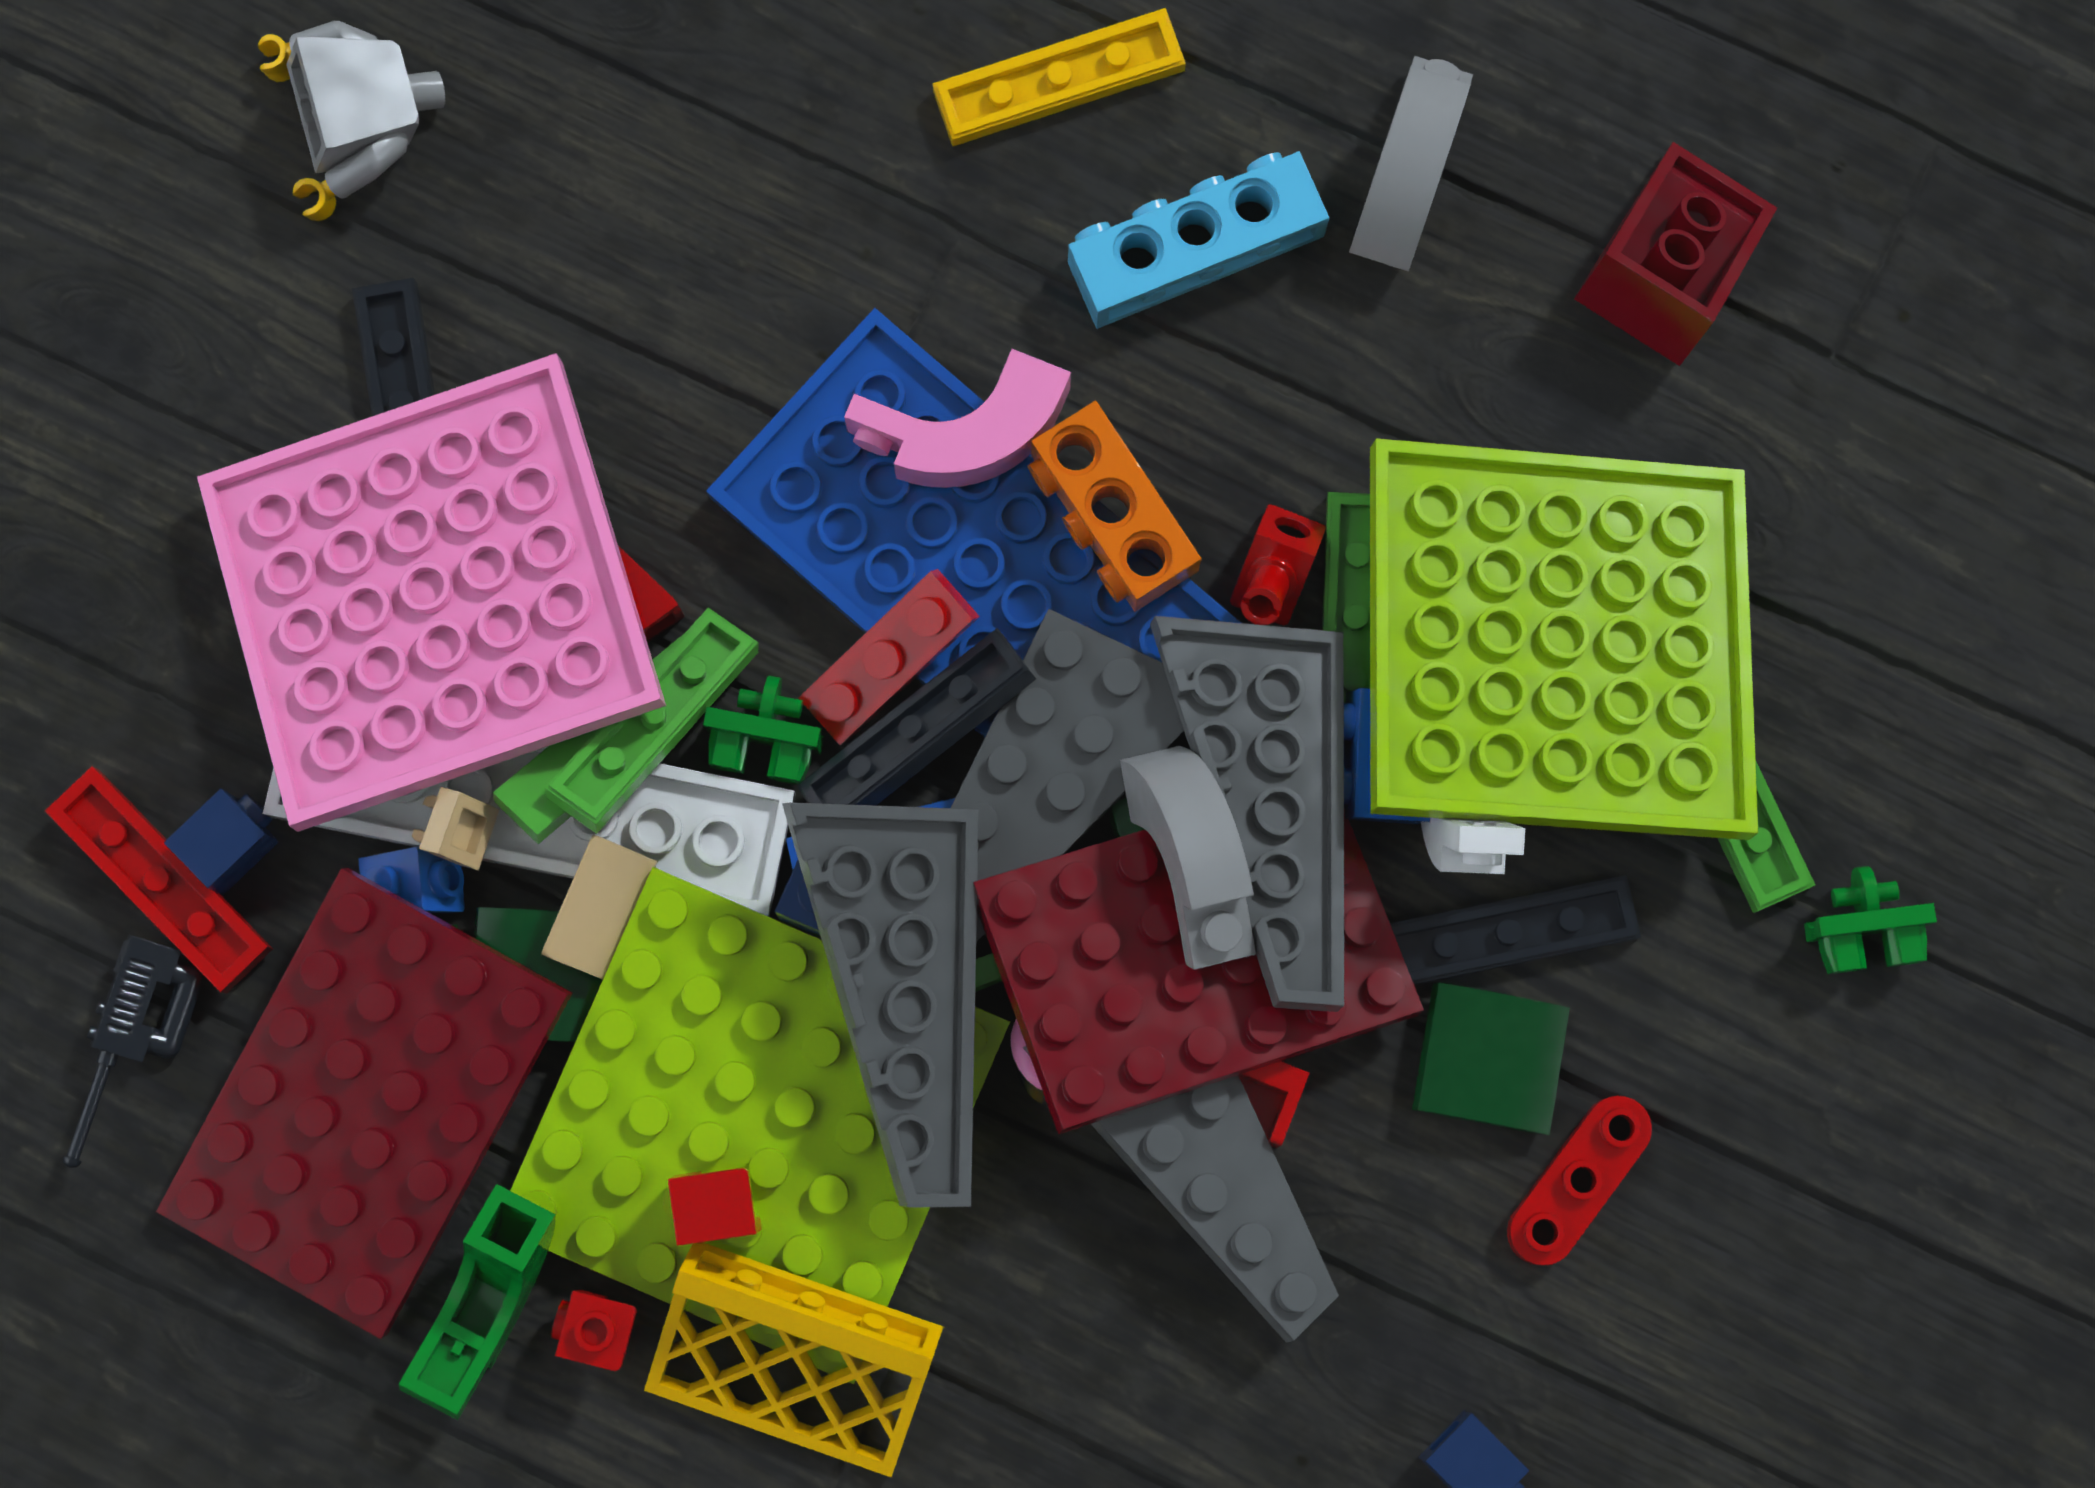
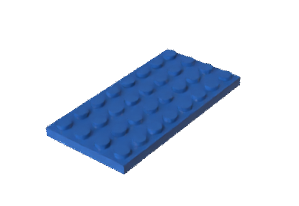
M876 308L866 316L706 490L711 500L864 633L872 628L930 571L939 569L980 617L916 677L923 685L928 683L996 628L1004 634L1022 660H1024L1048 609L1160 662L1162 660L1150 626L1155 616L1241 623L1190 578L1134 612L1126 598L1117 603L1111 597L1097 573V570L1104 565L1092 547L1088 546L1081 550L1065 527L1062 517L1069 514L1057 494L1054 493L1047 498L1034 481L1027 465L1034 461L1031 454L1015 467L992 479L962 487L940 488L911 484L896 479L894 462L898 452L890 450L888 456H880L856 445L853 442L855 435L847 432L844 418L854 394L914 418L931 422L951 421L964 417L984 403L981 398ZM1099 500L1092 507L1094 515L1103 522L1116 523L1121 521L1118 516ZM1147 549L1137 550L1127 559L1130 569L1141 576L1154 575L1163 567L1161 558L1155 552ZM998 710L974 728L984 738Z

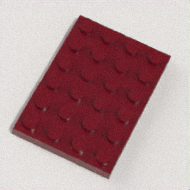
M1345 809L1344 1006L1338 1012L1273 1008L1256 954L1195 970L1187 966L1168 872L1155 841L1146 830L973 882L977 894V912L1058 1135L1416 1017L1424 1010L1350 821L1345 819Z
M341 868L156 1212L377 1338H384L389 1334L573 993L349 868Z

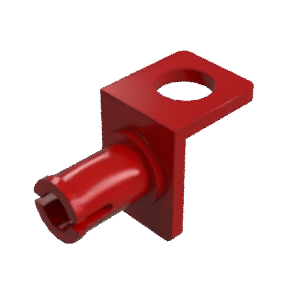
M1268 505L1230 598V603L1240 608L1245 618L1253 624L1269 625L1275 622L1280 625H1287L1317 554L1326 527L1321 523L1278 506ZM1277 525L1293 527L1303 533L1305 538L1287 535L1279 530Z

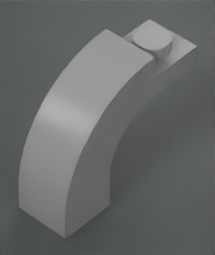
M1414 56L1349 253L1409 272L1466 102L1473 74L1461 71L1455 65L1445 60H1426Z
M1182 746L1121 759L1120 764L1130 820L1132 823L1144 828L1152 836L1168 872L1186 965L1195 970L1255 955L1256 951L1246 899L1248 896H1253L1254 892L1247 860L1230 808L1207 765L1195 752Z

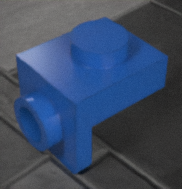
M418 846L358 858L360 875L428 913L453 914L463 912L465 909L464 875L460 865L421 850Z

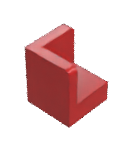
M1282 1061L1238 1075L1270 1146L1279 1148L1283 1144L1310 1074Z
M746 1168L701 1173L700 1171L675 1175L668 1179L677 1246L754 1235L762 1230L760 1216L755 1217L750 1175Z

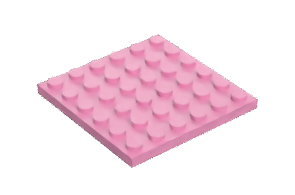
M557 353L197 477L288 824L297 832L666 706L564 365Z

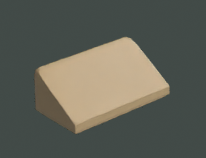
M593 834L541 955L603 979L652 867H656L658 861Z

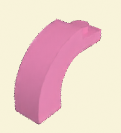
M1011 349L994 391L979 408L970 414L951 421H925L854 394L844 416L847 432L855 435L853 442L871 453L888 456L890 450L898 452L894 462L896 479L911 484L940 488L977 484L1007 472L1031 454V441L1054 426L1071 387V372Z

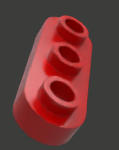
M1612 1096L1598 1101L1588 1110L1509 1219L1507 1227L1508 1242L1513 1252L1520 1259L1533 1265H1551L1561 1261L1569 1254L1649 1144L1652 1124L1647 1111L1639 1102L1625 1096ZM1615 1116L1625 1118L1630 1125V1133L1623 1141L1616 1140L1609 1132V1123ZM1579 1167L1586 1169L1592 1176V1185L1585 1193L1576 1191L1571 1184V1175ZM1541 1219L1548 1221L1554 1229V1237L1547 1245L1537 1243L1532 1235L1534 1224Z

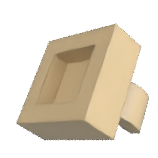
M440 787L438 796H427L423 802V805L433 809L426 830L414 829L412 837L415 841L421 843L419 849L457 865L479 871L500 809L462 792Z

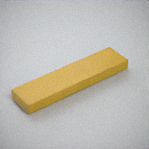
M1163 8L932 83L953 147L1185 71L1186 63L1167 10Z

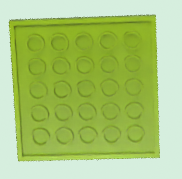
M1376 438L1370 447L1371 814L1507 821L1512 824L1750 840L1757 835L1758 813L1745 471L1741 469Z
M652 867L510 1191L555 1214V1229L548 1251L671 1304L674 1295L672 1291L679 1269L692 1244L679 1246L676 1244L668 1179L675 1175L700 1171L701 1173L746 1168L750 1175L755 1217L760 1216L762 1230L754 1235L706 1241L703 1243L888 1307L930 1207H904L899 1205L822 939L656 867ZM976 1006L973 1107L1011 1022ZM691 1299L687 1300L685 1311L717 1325L723 1323L714 1307ZM757 1324L744 1329L751 1340L769 1348L776 1349L785 1345L778 1331L771 1327ZM819 1346L807 1351L815 1367L826 1373L831 1374L848 1367L839 1351L825 1346ZM856 1380L849 1381V1383L854 1384Z

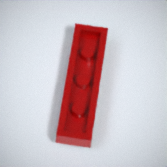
M91 766L45 810L62 830L221 993L227 994L273 950L221 894L208 889L164 844L167 839L99 769Z

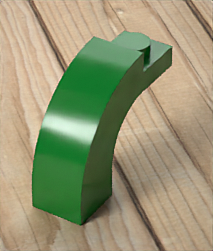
M498 1184L495 1185L463 1240L464 1256L457 1278L437 1319L399 1382L400 1391L456 1420L460 1418L487 1368H492L532 1291L554 1234V1213Z

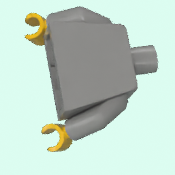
M331 21L291 35L290 42L285 43L281 37L274 34H267L261 37L258 43V49L265 56L272 57L279 54L275 61L262 64L260 70L275 82L291 80L315 173L326 172L325 180L322 182L312 178H304L296 182L293 188V195L299 199L308 197L312 192H319L317 204L312 208L306 209L302 214L313 221L326 220L332 215L336 207L335 196L341 199L348 197L377 179L406 153L407 145L410 144L419 125L418 111L441 109L444 107L445 90L439 72L407 74L400 46L392 40H378L376 36L341 21Z

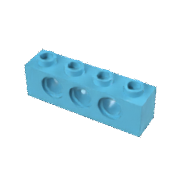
M1300 151L1283 158L1279 152L1265 155L1249 164L1246 168L1248 172L1226 181L1221 175L1208 178L1193 186L1189 191L1190 195L1169 204L1166 199H1157L1136 209L1132 213L1133 218L1112 227H1110L1108 222H1101L1080 231L1075 236L1076 241L1068 244V265L1096 329L1324 237L1329 216ZM1245 202H1256L1267 210L1269 216L1259 222H1249L1239 216L1236 208ZM1188 225H1200L1207 229L1212 238L1203 245H1190L1181 239L1178 232ZM1131 248H1143L1151 253L1154 262L1146 268L1135 269L1126 265L1121 259V255Z

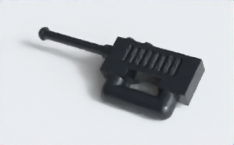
M128 935L127 940L123 941L113 970L115 974L105 1002L99 1001L95 1011L96 1014L100 1015L97 1026H90L86 1037L91 1039V1047L100 1049L96 1060L99 1064L67 1156L63 1155V1163L67 1167L76 1168L82 1163L79 1160L111 1067L116 1066L119 1055L143 1062L146 1053L165 1059L173 1058L179 1053L204 983V975L194 965L178 960L181 953L180 950L132 935ZM157 981L174 986L160 1029L142 1024Z

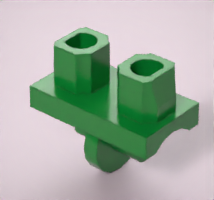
M770 675L766 679L763 693L740 689L737 707L759 711V716L707 707L703 722L704 728L710 735L709 766L712 769L744 774L750 743L773 747L767 777L771 780L798 785L805 779L811 765L812 755L821 756L824 736L821 735V728L776 720L777 715L800 719L803 700L781 696L782 678Z
M1869 866L1854 867L1851 874V886L1832 889L1831 900L1835 908L1854 905L1856 913L1818 917L1814 922L1804 923L1806 941H1818L1827 974L1866 969L1862 936L1880 933L1882 934L1887 967L1921 963L1927 961V934L1925 926L1937 922L1934 903L1880 910V902L1899 899L1897 882L1877 883L1874 872Z

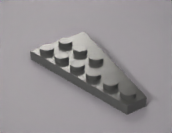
M1048 609L1023 660L1036 677V680L999 708L951 806L952 809H979L977 881L1066 854L1126 793L1120 760L1168 749L1181 737L1184 729L1162 662ZM978 912L976 945L986 936Z
M1155 616L1150 626L1190 750L1203 760L1216 779L1230 808L1242 842L1254 892L1253 896H1248L1246 899L1255 951L1273 1008L1338 1012L1344 1006L1343 632Z
M782 803L899 1205L904 1207H971L977 894L973 882L977 881L979 809Z
M1025 1045V1046L1023 1047V1049H1024V1050L1028 1053V1055H1029V1052H1028L1027 1047H1026V1045ZM1238 1075L1091 1124L1286 1343L1294 1341L1339 1296Z

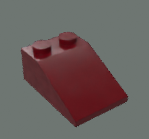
M1672 142L1598 258L1574 300L1680 366L1715 321L1775 214L1777 207L1675 142Z

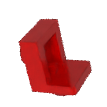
M573 1290L570 1302L562 1300L555 1316L551 1335L552 1339L559 1340L555 1356L611 1371L620 1370L624 1362L636 1317V1308L633 1305L607 1299L608 1296L586 1290Z

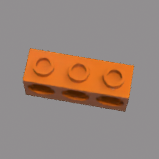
M1096 400L1031 441V457L1034 461L1027 465L1030 474L1047 498L1054 493L1057 494L1069 514L1062 517L1065 527L1081 550L1088 546L1092 547L1104 565L1097 570V573L1103 585L1117 603L1126 598L1134 612L1199 572L1202 558ZM1078 445L1086 448L1091 453L1093 461L1084 469L1070 470L1059 462L1057 456L1064 448ZM1113 497L1125 504L1128 514L1119 522L1106 523L1094 515L1092 507L1102 498ZM1147 549L1155 552L1161 558L1163 567L1154 575L1141 576L1130 569L1127 559L1133 552Z

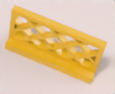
M703 1242L693 1243L679 1269L672 1291L674 1295L644 1391L892 1477L944 1326ZM691 1299L714 1307L723 1323L697 1333L684 1311L687 1300ZM757 1324L771 1327L778 1331L785 1345L759 1355L744 1329ZM677 1332H679L683 1340L674 1343ZM731 1336L745 1361L719 1371L705 1345ZM819 1346L839 1351L848 1367L821 1377L807 1351ZM691 1352L705 1378L688 1383L665 1375L668 1361ZM793 1357L807 1383L781 1393L767 1367ZM885 1367L908 1375L912 1379L907 1390L884 1399L869 1373ZM753 1373L767 1399L750 1405L737 1400L728 1383ZM855 1379L870 1405L843 1415L829 1389ZM815 1395L829 1421L814 1427L797 1420L789 1405ZM901 1408L899 1417L896 1421L895 1417L892 1414V1411ZM878 1418L890 1438L887 1451L884 1452L861 1444L851 1427Z

